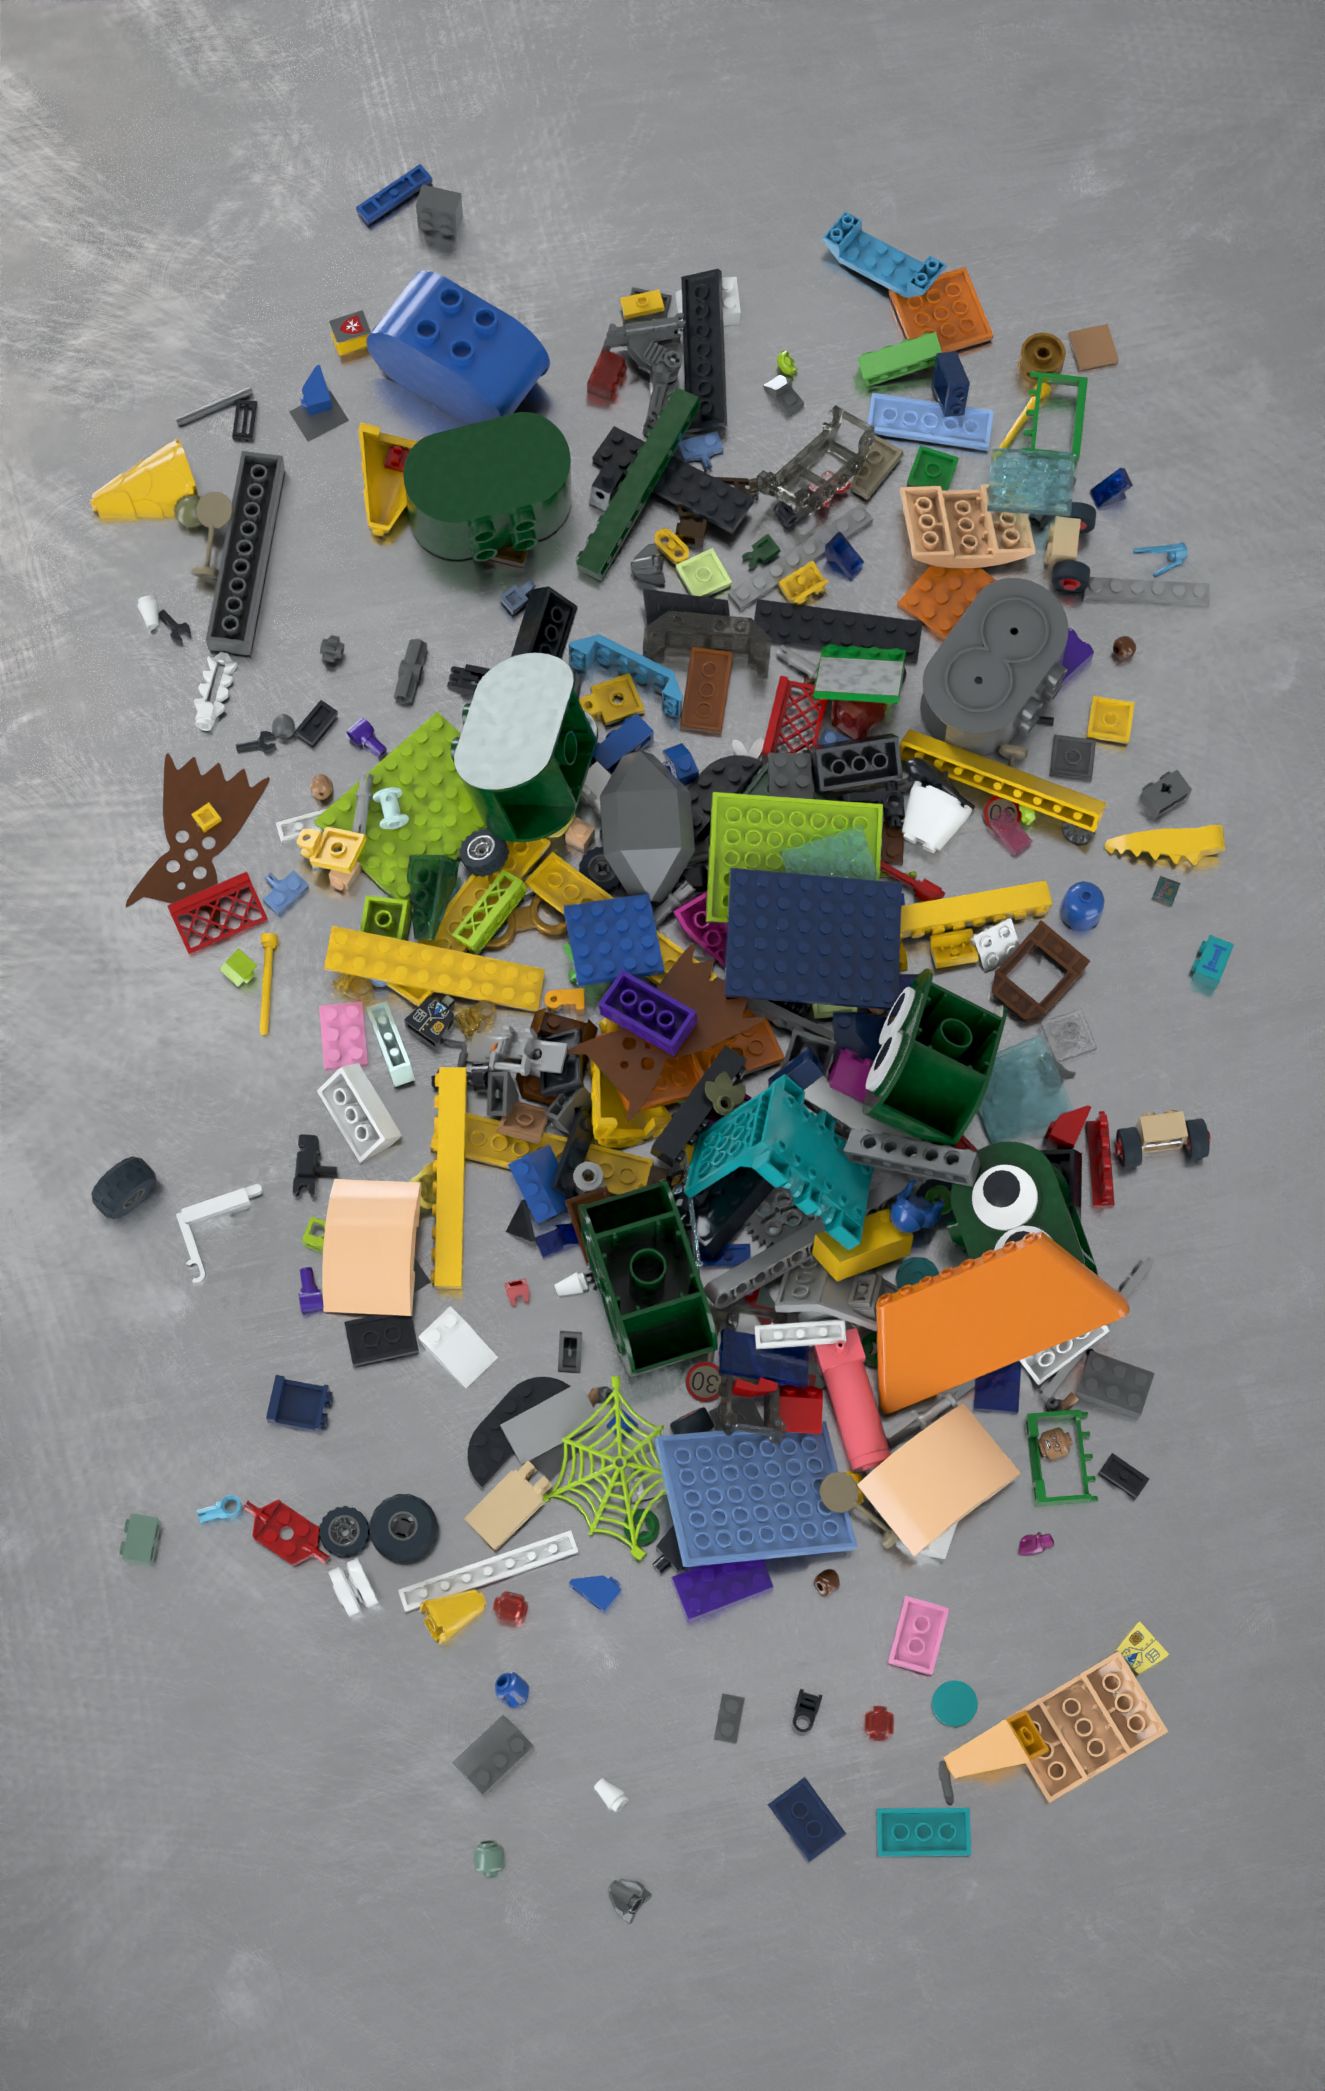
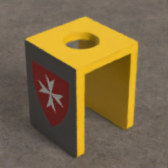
M363 310L329 321L332 330L331 337L339 356L367 348L366 339L371 331Z

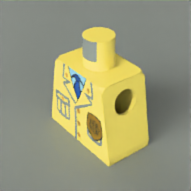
M1140 1621L1133 1627L1114 1652L1120 1651L1135 1677L1170 1655Z

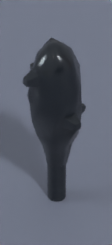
M907 759L906 771L909 774L908 781H919L924 788L929 785L958 799L963 808L967 805L972 808V811L974 810L975 805L960 795L947 778L948 771H940L925 759Z

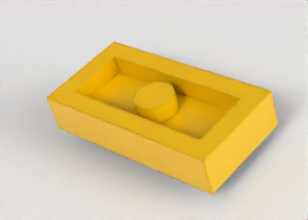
M659 289L620 298V305L625 320L664 311V304Z

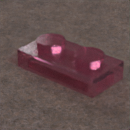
M1007 808L988 822L1014 855H1017L1033 842Z

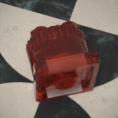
M832 700L831 725L850 739L867 737V732L884 720L885 711L883 706H885V703Z

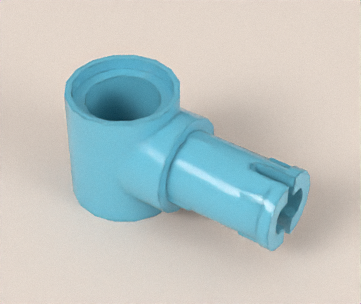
M227 1495L221 1501L216 1502V1505L198 1509L197 1514L200 1524L217 1518L236 1519L242 1514L243 1506L238 1497ZM230 1502L237 1503V1509L233 1512L226 1511V1506Z

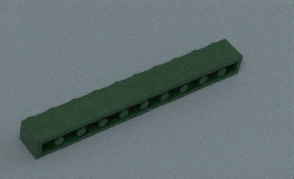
M678 387L674 393L672 392L669 395L667 405L664 410L659 412L657 423L654 428L649 430L644 446L641 445L639 447L636 460L628 466L625 479L619 482L617 493L614 498L608 501L605 514L599 517L596 524L597 528L594 533L588 536L585 549L579 552L576 558V565L579 571L600 581L602 580L700 409L699 397Z

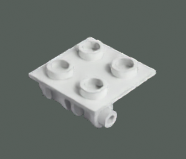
M1011 918L1001 920L1000 923L994 926L991 925L989 929L985 928L983 932L977 935L973 934V937L970 938L971 944L973 946L976 945L985 973L1002 965L1020 945Z
M647 1452V1459L652 1466L661 1469L652 1453ZM642 1454L637 1455L644 1466H648ZM634 1456L628 1459L629 1462L638 1464ZM627 1467L625 1469L626 1478L638 1469ZM642 1471L635 1475L628 1483L629 1490L631 1491L632 1487L642 1476L650 1472ZM654 1474L644 1479L635 1489L631 1498L632 1503L638 1500L646 1488L658 1479L663 1478V1475ZM664 1481L647 1492L642 1500L656 1497L665 1489Z

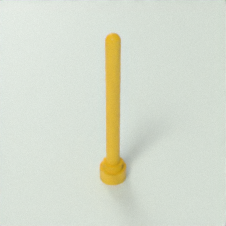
M1042 383L1040 399H1044L1051 392L1052 388L1048 383ZM1036 396L1031 398L992 456L994 463L1000 461L1029 416L1026 415V410H1034Z
M274 933L261 934V944L264 949L260 1015L261 1035H267L269 1028L273 949L278 945V935Z

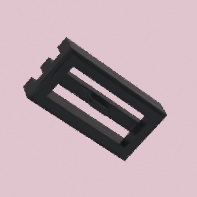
M237 399L232 433L233 440H237V438H241L243 441L245 439H249V441L254 440L258 409L257 401ZM241 405H245L242 432L238 433ZM252 406L249 433H246L249 407Z

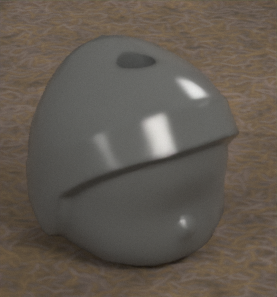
M286 714L278 715L273 721L272 733L280 738H289L293 735L295 731L294 720Z

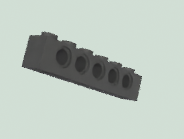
M852 1128L844 1148L848 1161L852 1163L971 1187L974 1185L981 1166L977 1153L970 1149L960 1150L950 1145L940 1146L929 1141H915L905 1136L901 1138L895 1137L885 1132L879 1134L865 1128L860 1130Z

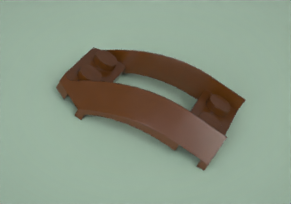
M1040 920L1033 931L1029 933L1010 957L995 971L992 993L1020 1017L1027 1020L1045 1014L1091 961ZM1036 945L1068 970L1040 1003L1008 978Z
M546 1008L535 1012L530 1026L536 1032L537 1040L540 1034L551 1036L579 1028L582 1031L583 1043L594 1039L598 1028L589 1019L585 1023L548 1013ZM583 1054V1077L589 1060V1056ZM521 1073L516 1074L515 1079L517 1080L522 1097L552 1104L559 1095L544 1098L541 1095L540 1077L529 1074L528 1076H522Z

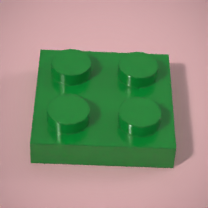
M920 445L907 484L915 487L941 486L942 491H948L959 457Z

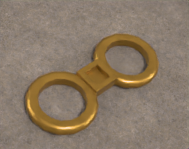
M536 895L532 899L530 906L514 909L507 917L508 928L506 932L497 939L489 940L484 948L498 949L508 944L516 932L537 928L541 932L550 935L562 934L567 931L566 921L558 925L544 923L538 915V908L544 899Z

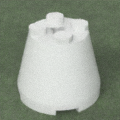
M915 781L910 792L902 827L904 840L915 845L916 842L923 844L924 850L934 854L935 851H940L965 823L972 812V808L967 805L963 808L960 805L961 802L955 797L930 785L924 788L921 786V782Z

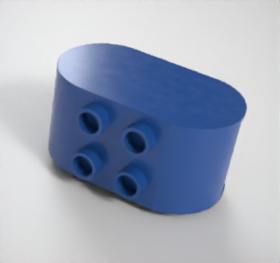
M419 271L412 277L366 339L372 358L392 380L465 425L513 414L537 380L545 375L550 368V359L547 351L526 326L455 282L430 271Z

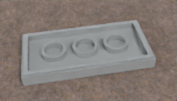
M579 1382L506 1421L500 1427L520 1464L523 1465L527 1461L562 1444V1438L568 1436L595 1413V1410ZM598 1415L574 1436L600 1422Z

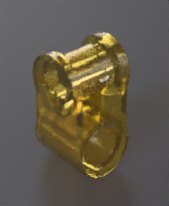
M340 973L337 980L331 983L335 990L348 995L358 1002L368 1003L374 997L372 984L364 977ZM361 988H368L366 993H358Z
M482 1000L472 1007L459 1012L454 1019L463 1028L464 1036L469 1037L474 1032H478L480 1029L493 1023L497 1018V1011L492 1001ZM486 1008L492 1010L490 1015L484 1016L481 1014L482 1010Z

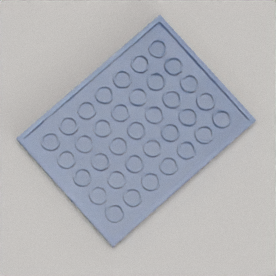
M826 1421L822 1422L821 1434L776 1431V1426L665 1435L655 1438L683 1567L850 1551L857 1548L849 1511L844 1513L833 1512L827 1509L820 1497V1486L823 1479L829 1474L838 1472Z

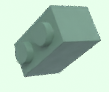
M131 1513L130 1519H126L124 1532L127 1533L126 1540L121 1542L119 1552L124 1562L152 1566L161 1523L159 1518Z

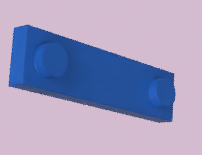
M419 164L358 205L356 211L369 225L421 190L422 185H428L433 182V179L423 166Z

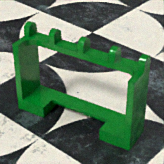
M1030 372L1031 378H1037L1036 390H1028V395L1036 396L1034 410H1026L1027 416H1034L1032 430H1024L1025 436H1031L1030 448H1022V453L1029 454L1028 458L1078 463L1088 377ZM1042 383L1077 386L1074 429L1070 452L1035 449Z
M1081 1409L1027 1413L1025 1423L1035 1507L1098 1501V1496H1091L1089 1494L1088 1482L1096 1481V1477L1087 1476L1085 1460L1093 1459V1454H1084L1083 1438L1091 1436L1089 1431L1082 1432L1080 1418L1088 1417V1412H1081ZM1074 1419L1083 1495L1046 1497L1045 1483L1042 1479L1037 1421Z

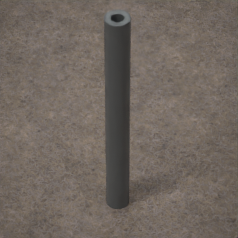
M248 387L178 417L175 421L179 427L235 403L237 399L242 400L253 395L251 387Z

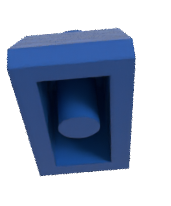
M320 365L315 366L302 387L303 397H300L302 408L307 409L309 416L332 410L331 398Z
M683 743L663 750L672 774L684 786L691 784L699 775V770L689 750Z
M604 1575L571 1579L569 1582V1587L603 1614L608 1611L622 1593V1589L619 1588L621 1584L611 1576L609 1578Z

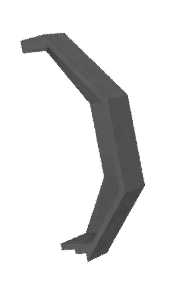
M637 751L623 755L599 796L604 856L629 896L649 894L650 901L664 903L695 852L690 791L653 754Z

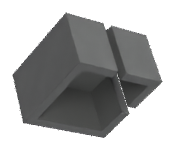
M422 185L416 203L418 227L424 230L439 229L443 234L457 235L463 216L461 193Z

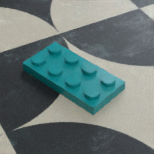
M970 1808L876 1809L878 1857L971 1856Z

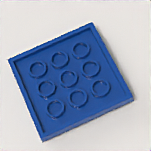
M649 894L563 906L578 986L615 981L622 970L636 978L664 974Z

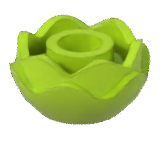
M782 350L776 359L781 371L787 375L795 374L798 368L795 367L794 359L789 356V351Z
M1020 805L1019 809L1022 813L1021 820L1023 824L1029 825L1034 822L1036 810Z

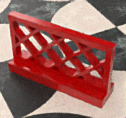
M780 676L762 748V760L767 761L768 753H776L777 748L784 743L790 750L788 753H797L805 747L810 752L809 745H817L828 699H822L816 704L814 703L810 695L814 694L815 685L790 681L788 677ZM793 687L801 689L804 694L794 700L790 693ZM807 698L812 706L802 711L797 703ZM794 705L799 714L789 718L786 710ZM815 709L819 717L810 722L806 714ZM803 717L808 725L798 730L793 722ZM790 724L795 732L785 738L781 730ZM810 728L814 733V737L806 742L801 733ZM798 736L803 744L793 749L788 741Z
M247 871L167 905L188 954L268 920ZM249 887L252 894L249 902L237 898L240 890ZM227 897L233 900L229 911L217 907L221 898ZM253 898H254V901H255L256 905L251 904ZM236 901L247 905L244 916L232 913ZM208 906L213 908L209 920L198 916L201 907ZM250 907L258 909L262 916L254 921L246 918ZM216 910L228 914L224 925L212 921ZM184 914L192 916L193 920L190 927L187 928L180 925L177 917ZM230 915L242 919L238 928L232 929L226 926ZM196 918L207 922L204 934L192 930ZM210 924L222 928L219 936L213 938L206 935ZM183 930L188 931L186 936H185ZM190 932L202 936L200 944L192 948L187 941Z

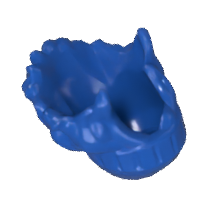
M916 1180L910 1181L905 1189L897 1195V1201L891 1208L890 1217L892 1224L900 1232L911 1233L919 1230L921 1227L931 1228L934 1224L941 1221V1210L944 1207V1202L938 1201L933 1205L930 1204L929 1200H924L923 1196L912 1195V1188Z

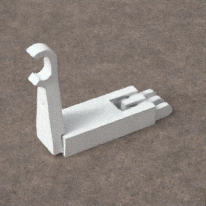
M259 1184L183 1208L181 1213L176 1214L191 1258L186 1265L197 1264L200 1270V1276L192 1280L193 1283H200L204 1280L205 1270L190 1225L250 1205L249 1198L262 1194V1188Z

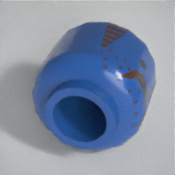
M515 1672L504 1673L496 1680L495 1693L506 1705L514 1707L523 1704L527 1700L529 1685Z

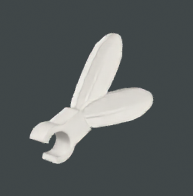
M762 738L756 740L749 753L738 740L732 741V749L735 755L750 756L758 759L762 753L764 740Z

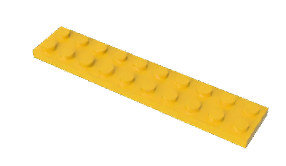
M543 838L531 842L505 841L509 849L508 860H506L505 865L498 872L490 876L477 877L472 874L449 902L442 921L439 922L437 917L417 943L465 953L468 950L467 946L452 937L458 926L502 870L523 880L551 845L550 840ZM505 878L500 884V888H508L512 881ZM498 895L490 897L487 900V904H496L499 900ZM486 912L477 913L474 917L475 922L484 920ZM473 928L464 930L460 936L468 940L473 934ZM386 982L388 987L418 1007L434 993L433 991Z
M554 852L525 880L526 887L562 914H564L563 906L615 899ZM656 930L664 974L646 977L658 986L684 950ZM692 957V963H700ZM711 971L709 981H716L718 976Z
M337 926L331 927L324 964L325 970L532 1012L538 1011L545 969Z
M466 1112V1159L510 1169L509 1163L550 1145L558 1162L560 1161L568 1138L544 1132L540 1144L497 1133L499 1120ZM434 1130L430 1144L431 1150H434V1138H438V1130ZM590 1144L584 1162H594L601 1167L604 1173L603 1186H607L610 1195L616 1196L645 1187L654 1159ZM586 1179L585 1181H586V1182H591V1181H593V1180H591V1179Z

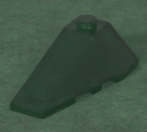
M410 855L407 882L411 887L409 899L413 904L412 923L414 939L435 940L457 882L459 861L446 855Z

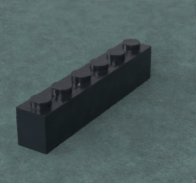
M725 1045L654 1142L650 1154L670 1167H673L676 1162L680 1164L687 1154L685 1149L688 1145L692 1147L699 1137L697 1135L698 1131L701 1128L704 1130L709 1124L711 1113L713 1111L717 1113L713 1107V1102L706 1096V1082L711 1081L715 1083L716 1077L726 1071L733 1084L737 1078L740 1080L747 1070L745 1068L747 1059Z

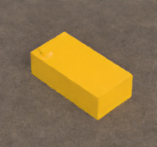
M887 1208L865 1216L859 1245L846 1250L824 1231L815 1234L812 1255L837 1282L910 1255L914 1235L897 1230L891 1221V1210Z

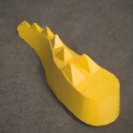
M1208 825L1199 828H1164L1135 832L1108 839L1104 845L1105 849L1111 854L1115 849L1120 854H1123L1126 850H1131L1136 857L1141 852H1148L1154 860H1157L1159 855L1169 856L1175 864L1178 863L1180 858L1188 859L1193 866L1204 856L1226 850L1223 825Z

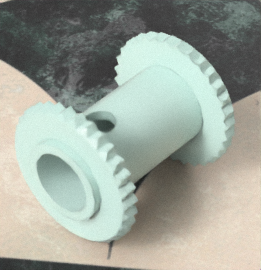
M397 787L385 788L373 795V800L381 803L384 819L379 824L383 829H396L404 826L409 821L407 815L401 814L397 799L402 795V790Z

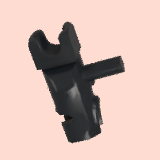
M300 1134L298 1146L300 1149H304V1151L297 1152L292 1192L294 1197H299L300 1190L307 1187L309 1188L311 1198H315L317 1174L337 1175L338 1167L321 1166L318 1163V1156L321 1155L318 1136Z

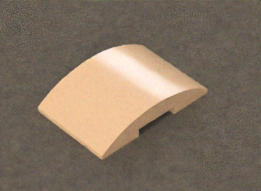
M1021 483L983 484L980 490L942 491L941 486L900 487L912 557L915 560L947 568H980L1013 562L1031 556L1036 552Z
M334 1179L327 1210L323 1246L322 1288L324 1312L412 1316L415 1271H413L416 1228L419 1227L422 1183Z
M963 1403L905 1443L868 1474L857 1486L915 1557L949 1531L950 1527L981 1503L994 1496L1021 1475V1473Z
M1120 1651L1011 1715L1013 1716L1026 1710L1049 1749L1045 1754L1025 1763L1049 1803L1168 1732Z

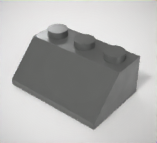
M502 1715L460 1754L452 1764L484 1797L534 1750V1745L513 1723Z

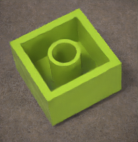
M366 895L360 931L407 941L413 906L408 900Z

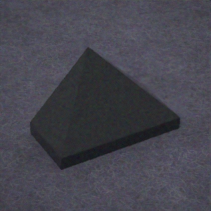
M524 1199L521 1200L505 1232L530 1247H536L529 1210Z

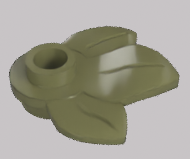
M724 1071L716 1077L715 1083L711 1081L706 1082L705 1093L707 1098L713 1102L715 1111L720 1115H727L733 1111L734 1105L740 1104L743 1101L746 1086L743 1084L733 1086L728 1073ZM721 1101L725 1103L724 1108L721 1106Z

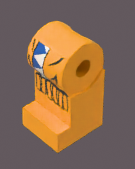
M584 988L558 989L546 993L544 1001L545 1007H547L546 1009L549 1012L559 1013L561 1010H576V1015H585Z

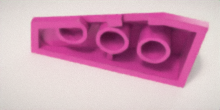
M706 891L687 901L674 910L673 913L682 929L725 968L723 954L726 947L727 923L706 922Z

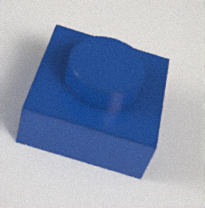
M621 1409L626 1418L637 1428L638 1424ZM616 1416L606 1425L609 1430L616 1424ZM621 1417V1428L630 1435L634 1430ZM615 1429L613 1433L617 1436V1430ZM622 1434L623 1442L627 1438L624 1434Z

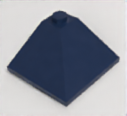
M833 1012L832 1031L834 1035L832 1041H835L836 1044L832 1055V1062L840 1048L846 1050V1048L851 1049L858 1054L857 1057L863 1060L869 1058L874 1061L881 1046L879 1038L887 1017L858 1012Z

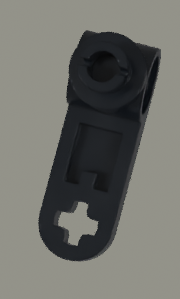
M891 782L885 783V791L849 793L839 797V801L883 804L884 820L888 821L889 830H894L895 825L896 830L902 829L901 820L905 818L903 792L898 790L897 782H892V788ZM895 801L898 803V806L891 807L888 803Z

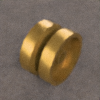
M1041 332L1029 336L1022 344L1018 362L1019 373L1023 379L1032 385H1036L1037 378H1031L1030 372L1061 374L1066 355L1064 344L1058 337L1050 333Z

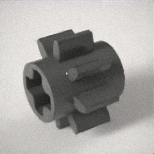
M330 635V638L322 640L320 654L324 655V660L334 662L335 659L342 658L345 644L341 643L340 637Z

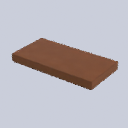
M699 647L691 648L680 729L722 734L733 652Z

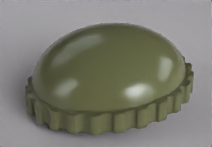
M188 494L177 501L174 516H176V520L182 526L197 528V526L202 525L196 513L198 501L202 496Z

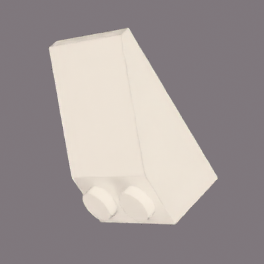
M737 276L722 278L724 326L740 325L741 310ZM682 290L675 291L677 313H682Z
M451 1306L418 1337L419 1343L465 1389L498 1359L495 1353Z

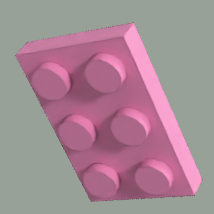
M363 1002L319 1006L324 1069L334 1070L357 1063L361 1067L368 1066Z
M905 1596L888 1664L932 1676L950 1608Z

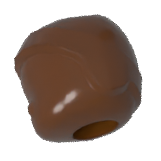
M1121 636L1114 641L1113 652L1118 659L1132 657L1136 652V644L1129 636Z
M827 1569L816 1576L814 1584L820 1594L827 1596L839 1589L840 1580L835 1570Z

